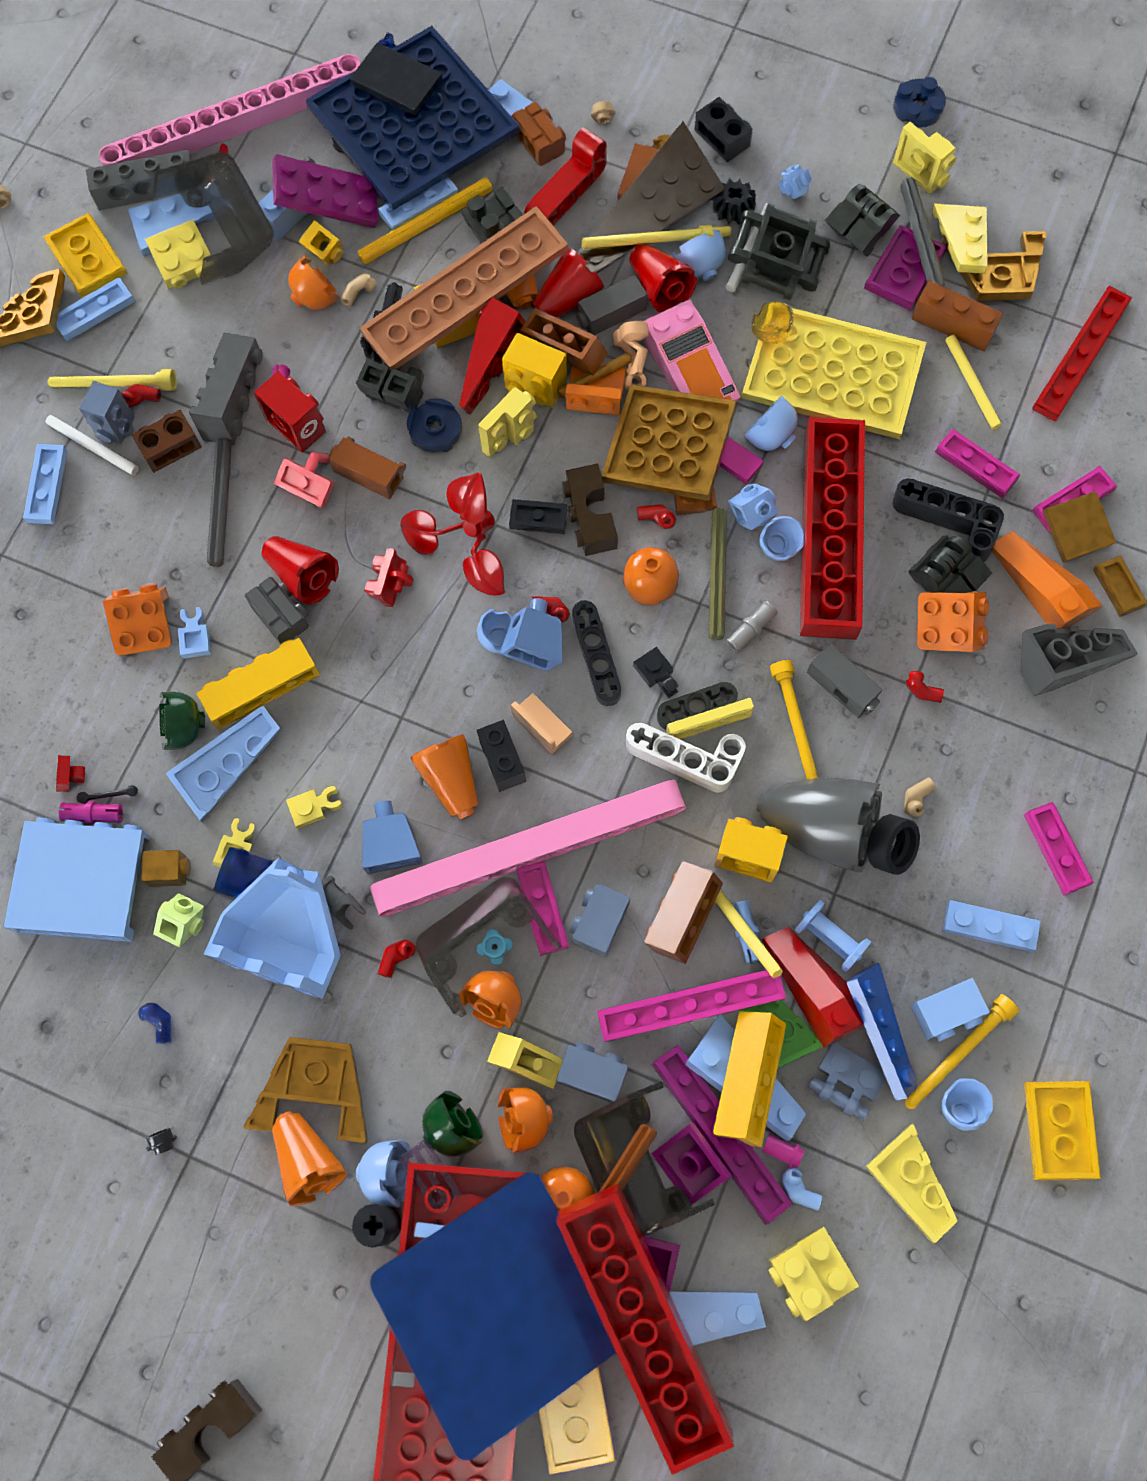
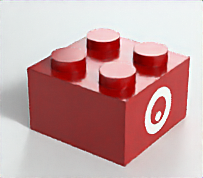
M277 371L254 392L265 420L302 453L326 432L322 422L324 418L318 410L319 403L310 393L305 395L292 377L288 376L286 378Z

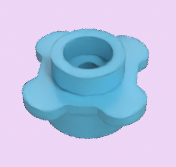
M490 929L487 931L483 942L478 944L477 953L480 956H486L491 959L493 965H500L503 962L505 953L512 949L513 943L509 938L504 939L498 934L497 930ZM496 944L498 948L493 950L492 945Z

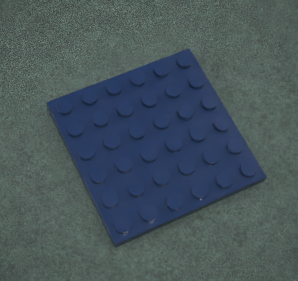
M432 25L392 48L442 73L443 80L416 116L352 86L349 78L354 72L306 99L309 110L392 211L520 133L518 123Z

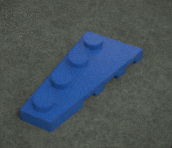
M876 963L866 967L846 983L894 1098L897 1101L907 1098L917 1089V1080L910 1065L880 963Z

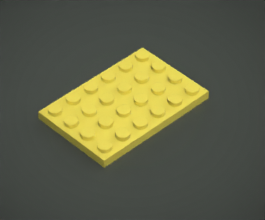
M770 302L741 398L771 406L778 398L783 396L793 406L796 413L811 417L865 420V431L900 440L926 342Z

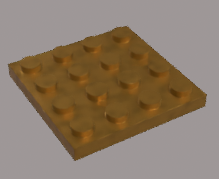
M630 384L601 474L603 483L709 501L737 408L736 401Z

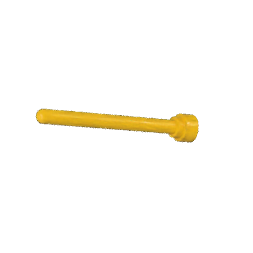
M782 660L770 665L772 678L776 679V682L781 685L806 779L818 778L791 681L795 673L792 660Z
M1000 994L992 1002L991 1013L983 1023L906 1098V1107L915 1109L1000 1022L1011 1021L1020 1012L1016 1004L1004 994Z

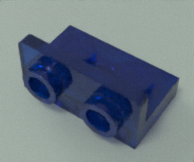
M230 847L222 862L213 891L237 898L275 860L264 859L250 854L244 849Z

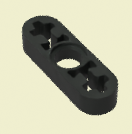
M721 682L666 701L658 708V724L667 730V724L735 703L738 697L737 689L731 683ZM720 691H723L725 695H731L728 702H725L723 699L715 700L714 708H711V702L707 696L711 695V700L717 699ZM699 699L704 702L706 708L700 713H695L689 708V703L692 700ZM681 704H684V712L687 717H684V713L681 712L675 715L674 721H670L669 718H663L666 710L676 713L681 710Z

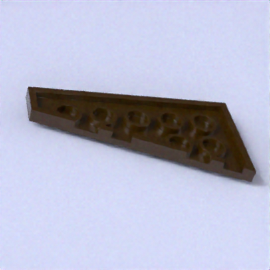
M684 121L681 122L590 237L664 231L725 191L723 184ZM637 245L583 249L581 247L578 254L588 262L586 266L591 273L595 270L598 274L629 254Z

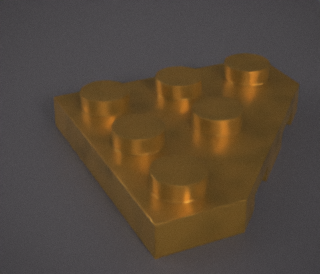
M60 268L36 275L29 282L32 287L22 296L17 293L2 307L5 312L0 315V348L55 332L66 277Z

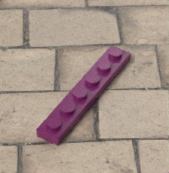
M677 1045L651 1065L730 1172L732 1179L765 1225L769 1224L793 1205V1203L752 1146L739 1139L719 1137L713 1133L720 1102L704 1079L685 1065L688 1057L681 1047Z

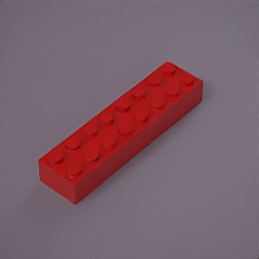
M809 417L804 447L802 527L805 531L804 546L802 547L800 636L857 640L863 627L865 420Z
M619 1183L559 1210L556 1222L671 1474L674 1475L733 1448V1430Z

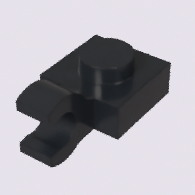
M657 646L633 662V667L649 687L657 683L668 698L678 693L676 689L678 684L670 676L673 673V667Z

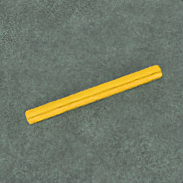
M487 177L480 179L358 250L359 259L363 264H368L466 207L467 202L476 196L483 197L492 192L491 182Z

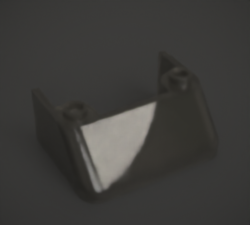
M215 153L155 171L153 192L155 201L180 193L184 202L191 207L201 208L209 205L231 245L230 248H226L220 253L203 258L200 276L202 285L242 272L271 245L274 236L273 228L237 163L230 155Z
M511 877L498 878L422 932L417 938L416 950L424 969L454 1015L463 1017L467 1012L446 983L453 978L457 970V962L451 951L500 916L508 925L515 928L524 927L535 920L556 949L562 946L521 886Z
M662 1081L627 1094L576 1121L574 1125L575 1139L597 1192L604 1185L640 1125L649 1123L651 1114L645 1097L664 1088ZM647 1150L622 1190L643 1236L681 1222L715 1205L712 1198L692 1207L688 1196L681 1188L671 1186L665 1189L649 1150Z

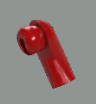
M662 504L637 507L638 521L652 519L664 529H670L676 523L675 515Z
M532 596V599L539 598L547 601L546 611L549 615L559 618L561 623L568 620L570 615L569 609L560 598Z
M404 939L387 946L377 974L392 978L396 964L415 954L416 948L414 943Z

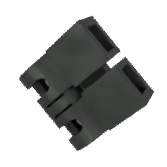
M857 184L851 189L844 201L835 207L825 221L868 257L874 250L873 246L880 237L886 234L900 214L865 185Z
M503 187L494 191V196L487 201L481 196H476L468 201L467 208L461 211L465 222L471 227L481 244L523 215L517 206L515 207L514 201Z
M366 359L356 385L362 393H365L367 398L378 399L383 404L396 409L402 408L405 412L410 413L412 408L416 405L418 407L424 394L421 388L424 374L421 370L414 367H409L407 373L401 372V367L391 371L385 363L379 364Z
M947 535L942 536L926 551V554L908 571L914 581L920 583L925 591L939 593H968L977 591L992 574L982 559L972 553L970 546L965 540L957 536L949 538Z

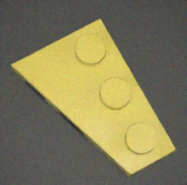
M934 204L932 213L934 218H938L942 236L945 235L948 241V250L957 271L985 274L987 269V207Z
M910 1124L865 1167L931 1243H936L958 1220L941 1183L938 1182L930 1165V1159L918 1139V1133L914 1125Z

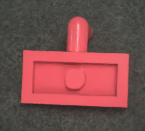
M312 452L305 467L284 458L274 484L319 507H325L335 482L315 471L318 463L328 464L330 462L329 454Z

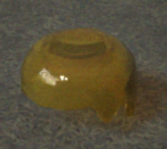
M777 301L764 303L758 315H753L751 324L753 335L761 342L777 344L785 340L793 329V309L787 304Z

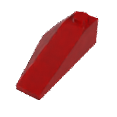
M493 297L488 305L481 309L479 314L480 318L477 323L459 406L470 415L489 391V381L491 378L499 377L503 372L502 358L516 333L523 335L520 329L526 322L520 312Z
M786 927L762 939L767 951L783 970L781 974L823 1048L865 1028L846 981L794 931Z

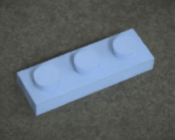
M447 177L393 211L385 204L378 208L379 214L392 231L458 193V189L450 178Z
M117 278L60 311L56 327L66 342L133 304L135 300L121 279Z
M37 444L23 515L26 523L54 524L68 451L64 445Z
M949 900L946 906L942 931L1034 952L1037 947L1040 921Z

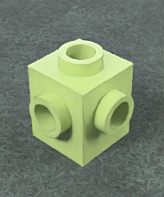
M178 893L169 902L165 901L159 908L153 934L177 947L182 946L192 935L196 936L201 931L204 924L202 919L204 906Z

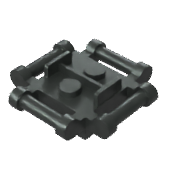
M768 202L763 215L749 210L742 213L740 218L741 226L734 247L729 250L728 260L735 264L743 263L747 265L741 279L742 283L748 285L749 282L782 294L783 298L791 300L797 284L809 292L817 289L819 283L817 279L824 256L829 252L831 244L828 240L814 235L817 220L801 218L775 208V204ZM754 226L759 228L752 251L749 252L744 250L751 227ZM812 248L815 253L807 274L802 271L809 249ZM755 268L759 269L758 274L754 272ZM783 279L788 280V284H784L781 282Z

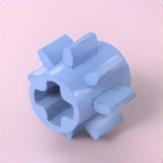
M794 165L781 173L782 178L778 185L782 195L787 194V196H791V199H795L809 191L808 185H810L809 182L812 181V177L808 168L803 169L799 165Z

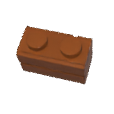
M533 102L527 105L525 109L522 108L512 114V118L520 126V133L516 136L538 165L543 166L550 162L552 158L555 159L564 154L566 135L560 126L556 127L553 124L551 114L546 108L542 109L537 102Z

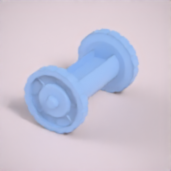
M819 900L810 912L806 911L803 914L804 919L796 927L795 931L800 934L806 928L845 960L841 970L846 973L856 961L859 962L863 956L861 954L870 945L871 941L866 938L858 944L820 912L825 903Z

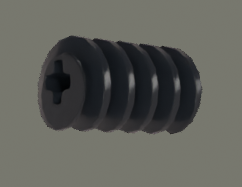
M377 1203L365 1205L354 1216L352 1224L353 1234L357 1241L366 1247L373 1248L388 1245L396 1240L400 1234L401 1217L393 1207ZM373 1222H382V1229L373 1228Z

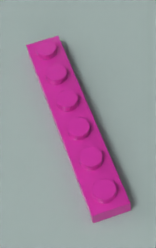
M764 970L599 1010L597 1013L603 1040L608 1042L786 999L781 976L772 978L768 971Z

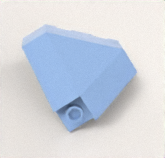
M278 858L222 912L203 955L235 969L248 971L270 982L289 986L297 992L323 999L341 955L319 872L302 870Z

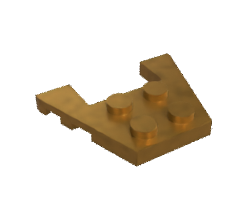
M1046 231L1022 232L1020 237L1022 252L987 254L985 274L960 272L977 301L1031 299L1046 239ZM944 235L942 239V244L947 246L946 252L953 261L948 250V241Z
M289 1037L271 1071V1076L264 1090L260 1092L256 1100L257 1103L250 1117L244 1123V1129L272 1132V1127L276 1123L280 1099L342 1106L337 1140L367 1144V1133L353 1046L348 1043Z

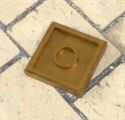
M1097 491L1043 510L1063 563L1116 543Z

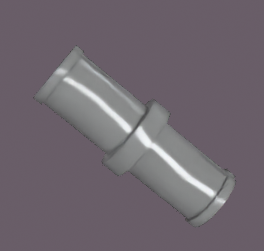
M764 601L750 617H745L742 620V625L725 641L726 644L734 652L739 653L754 636L758 637L762 633L761 629L778 614L776 608L768 601Z

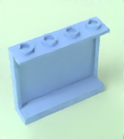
M36 818V822L24 821L4 928L15 933L133 942L135 930L129 927L143 844L144 841H150L151 837L142 830V827L136 825H124L122 829L113 828V825L103 822H95L94 826H83V822L66 820L65 824H57L54 820L48 818Z

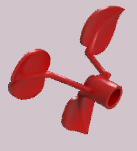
M481 472L459 477L453 480L447 487L446 496L448 504L453 512L461 514L460 519L464 520L463 522L436 530V520L427 511L413 510L402 517L400 527L404 538L414 551L422 555H429L437 550L439 546L437 535L463 528L466 535L477 537L471 549L472 556L467 557L463 561L464 575L467 581L482 593L488 595H502L505 593L504 571L499 558L495 553L487 549L477 551L481 542L486 539L484 533L491 530L495 525L494 516L487 510L486 489Z

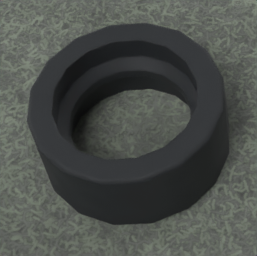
M892 814L881 817L874 825L868 839L867 856L869 863L874 868L891 874L899 875L904 873L912 865L920 846L918 826L912 820ZM896 838V842H895L894 848H893V850H892V852H891V848H892L894 839Z

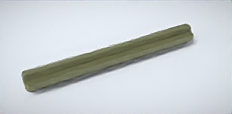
M715 508L712 511L709 638L712 640H721L725 635L727 510L724 508Z

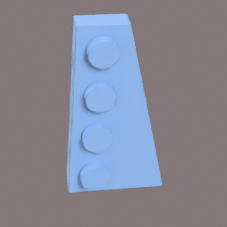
M224 180L128 209L140 250L143 256L151 253L145 241L146 238L194 219L195 224L203 220L209 222L235 208L236 203L228 180Z

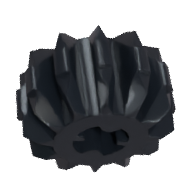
M729 178L726 184L722 183L725 191L712 199L713 213H718L719 220L726 218L728 225L731 221H736L740 224V218L744 211L754 212L756 208L755 190L751 189L750 182L742 184L740 178L737 182H733Z

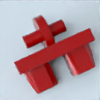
M387 549L385 555L374 557L372 566L373 570L379 574L378 580L367 581L364 589L370 598L380 600L386 607H393L397 593L402 592L403 586H412L414 580L411 575L407 574L409 566L406 565L407 562L396 554L397 551L395 549Z

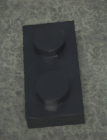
M512 499L509 528L565 534L568 505Z

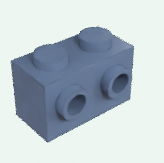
M93 381L79 408L87 424L94 431L95 436L103 442L110 443L113 441L122 444L125 436L131 431L132 421L135 416L117 388Z

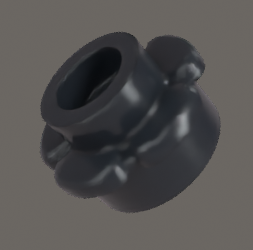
M171 1128L158 1131L146 1137L148 1143L146 1150H154L155 1155L164 1153L174 1147L172 1142L176 1140L177 1136H173Z

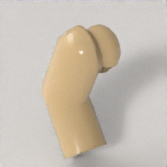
M368 273L361 274L348 283L340 301L344 305L351 307L359 291L364 288L367 292H371L376 286V280L371 278Z
M928 777L906 790L903 807L908 816L920 817L925 811V808H922L923 797L936 790V786L931 778Z

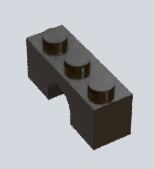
M598 463L566 470V481L562 482V488L565 498L570 497L572 505L568 506L571 523H577L578 530L574 531L577 546H583L585 556L616 550L618 548V536L612 513L595 514L588 509L592 503L604 500L605 487Z
M238 1379L229 1384L225 1380L209 1394L212 1400L204 1408L197 1405L183 1418L186 1424L177 1433L172 1429L157 1442L160 1449L151 1458L169 1481H188L211 1460L201 1443L202 1433L207 1426L212 1425L220 1428L228 1439H231L262 1411Z

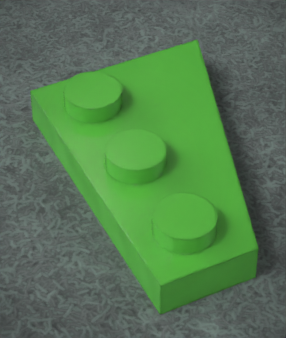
M783 1000L739 1010V1012L772 1013L786 1023L778 1068L822 1048L817 1036L799 1016H796L783 1003Z

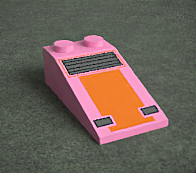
M690 299L645 320V322H648L649 336L642 341L673 391L734 400L736 402L741 399L704 320Z

